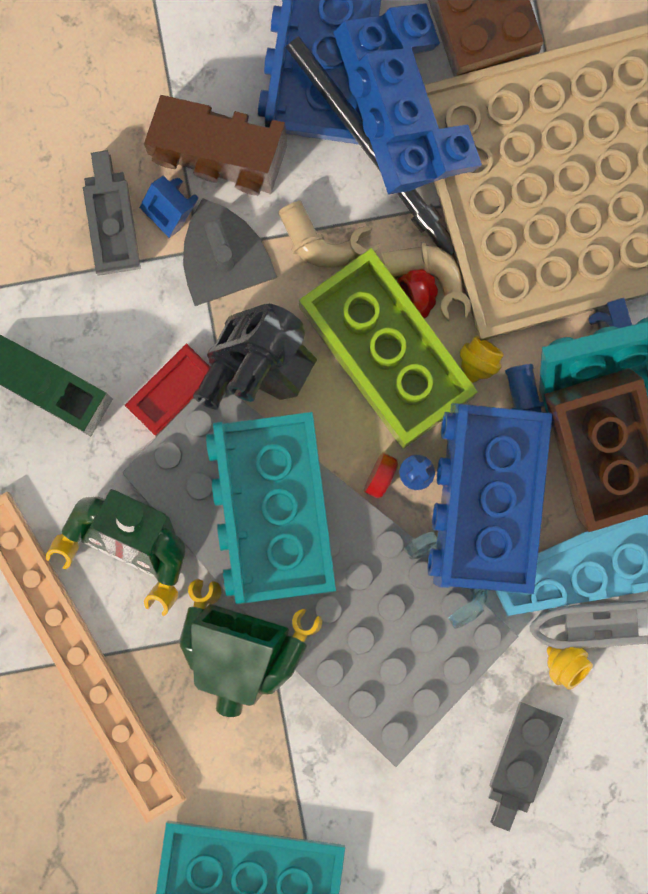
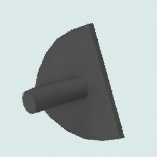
M202 198L190 219L184 240L183 252L184 272L194 306L277 278L271 259L260 237L247 222L228 208Z

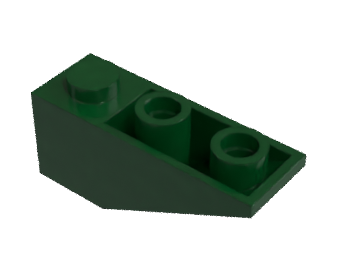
M0 335V385L91 437L113 398L73 373Z

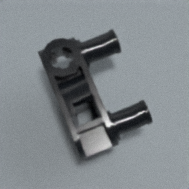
M270 303L230 315L225 321V327L215 345L207 353L211 366L198 389L194 392L193 398L198 402L204 398L205 401L202 405L217 410L227 390L232 394L240 390L237 397L248 402L255 400L259 389L279 400L297 397L317 361V358L302 344L305 330L301 320L285 308Z

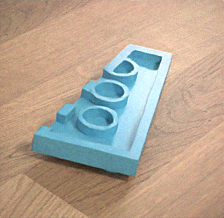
M648 515L596 531L583 532L539 552L534 594L496 591L506 615L511 616L648 591Z

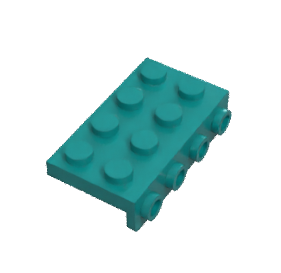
M648 317L640 320L635 325L622 328L614 326L604 327L590 336L577 339L563 337L554 340L548 346L542 347L539 392L542 402L545 404V412L549 413L544 394L628 368L643 378L648 396Z
M313 412L224 424L223 422L213 423L214 433L206 434L209 461L217 460L220 478L212 479V491L215 506L223 505L225 523L217 524L220 550H229L231 568L223 569L226 596L234 595L236 604L335 592L336 586Z
M167 821L156 894H339L345 845Z

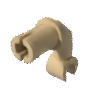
M301 201L293 202L279 210L278 214L294 244V247L291 249L293 254H298L304 261L323 268H335L358 258L370 249L361 247L357 242L360 238L370 235L371 227H359L352 233L350 240L339 244H330L324 241L322 234L316 233ZM378 243V244L374 245L373 247H371V248L374 250L375 253H376V251H377V249H378L380 243Z
M421 242V247L382 252L384 265L393 277L402 276L411 270L420 269L435 275L442 284L445 296L441 302L442 315L448 321L450 320L448 305L453 299L463 304L465 318H467L471 310V303L464 294L460 267L450 254L439 247L426 245V242Z

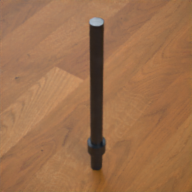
M298 36L285 48L380 171L370 139L364 132L362 118ZM416 189L397 193L414 216L411 220L421 233L425 231L437 247L450 255L453 254L455 250L450 234L439 221L442 216L433 204L427 205Z

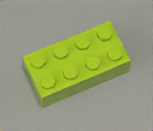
M372 248L299 299V308L402 449H405L442 422L444 412H450L451 403L467 404L478 393Z

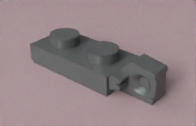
M108 150L91 153L94 177L84 178L85 187H83L96 274L99 276L141 269L129 188L124 173H114L111 155H109Z
M519 702L489 784L491 790L488 798L497 801L490 821L493 826L510 832L517 811L528 812L530 804L534 802L564 718Z

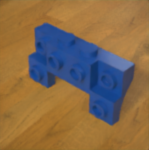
M427 3L391 7L382 16L345 20L334 31L349 77L350 91L356 98L363 119V129L366 136L370 139L388 195L411 191L444 178L474 172L482 166L468 124L439 129L414 54L433 51L440 44Z

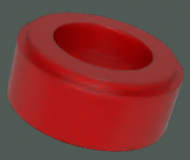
M382 452L364 487L365 493L375 498L382 497L385 494L397 470V458Z

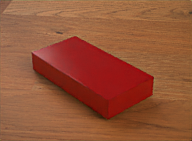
M186 343L124 406L157 437L193 399L194 392L198 389L210 366Z

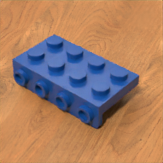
M282 0V6L274 5L271 32L277 33L275 48H267L264 74L271 75L269 91L261 90L258 103V116L265 117V127L270 128L272 120L285 122L286 134L358 144L285 47L299 36L362 118L356 98L350 91L349 77L334 31L345 20L379 16L381 0Z
M451 403L450 412H444L441 437L442 439H447L446 458L440 457L437 466V484L443 485L441 503H435L432 515V528L438 531L437 548L430 549L427 566L428 576H434L433 584L442 588L461 587L534 594L552 413Z

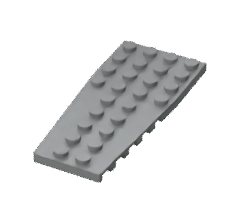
M229 390L225 393L217 410L202 405L205 401L204 398L200 402L193 398L123 471V475L152 508L169 516L175 534L224 590L223 569L231 568L229 550L221 551L219 545L217 524L225 523L223 505L215 506L212 479L220 477L217 460L209 461L206 434L214 433L213 423L223 422L224 424L264 418ZM319 462L336 591L237 605L246 615L288 627L287 636H292L295 631L292 626V618L297 611L306 609L300 621L301 627L305 631L313 627L317 616H321L322 627L318 633L307 636L304 643L307 645V648L296 668V672L384 757L397 767L519 636L468 588H442L433 584L434 576H428L427 570L429 551Z

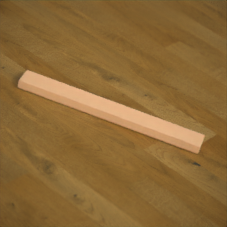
M10 492L0 495V570L145 822L148 823L187 798L50 561L46 560V554Z

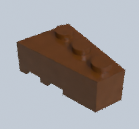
M160 95L144 142L148 155L153 156L152 162L169 169H176L177 165L193 169V174L196 177L209 182L217 183L219 178L234 182V187L237 190L250 195L259 196L261 191L269 194L272 193L287 148L285 122L272 120L270 128L247 123L249 115L234 111L231 118L212 112V107L209 105Z

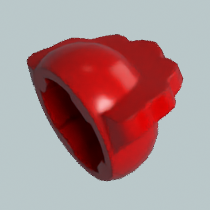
M423 269L411 270L399 277L397 283L422 317L426 318L429 316L430 310L436 305L435 298L438 294V288L435 285V278Z

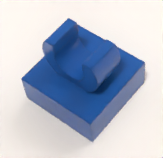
M163 175L151 183L139 208L170 238L181 230L199 197L194 194L186 199L179 191L183 181L180 178L169 181Z
M624 298L607 302L610 315L604 312H597L588 318L590 325L599 322H605L609 326L617 328L632 325Z

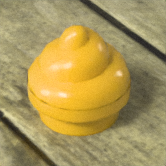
M474 336L472 341L465 343L460 350V358L462 359L461 369L471 383L477 382L480 379H488L497 374L502 368L500 361L504 354L489 341H480L478 336Z
M550 646L547 647L549 677L556 685H564L568 690H571L586 678L593 667V664L587 659L588 653L583 648L557 649Z

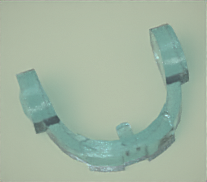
M434 532L425 533L411 541L404 550L411 560L426 557L429 555L430 549L437 548V537ZM470 588L472 592L471 600L473 601L455 611L448 618L454 629L469 624L484 612L482 606L487 600L488 590Z

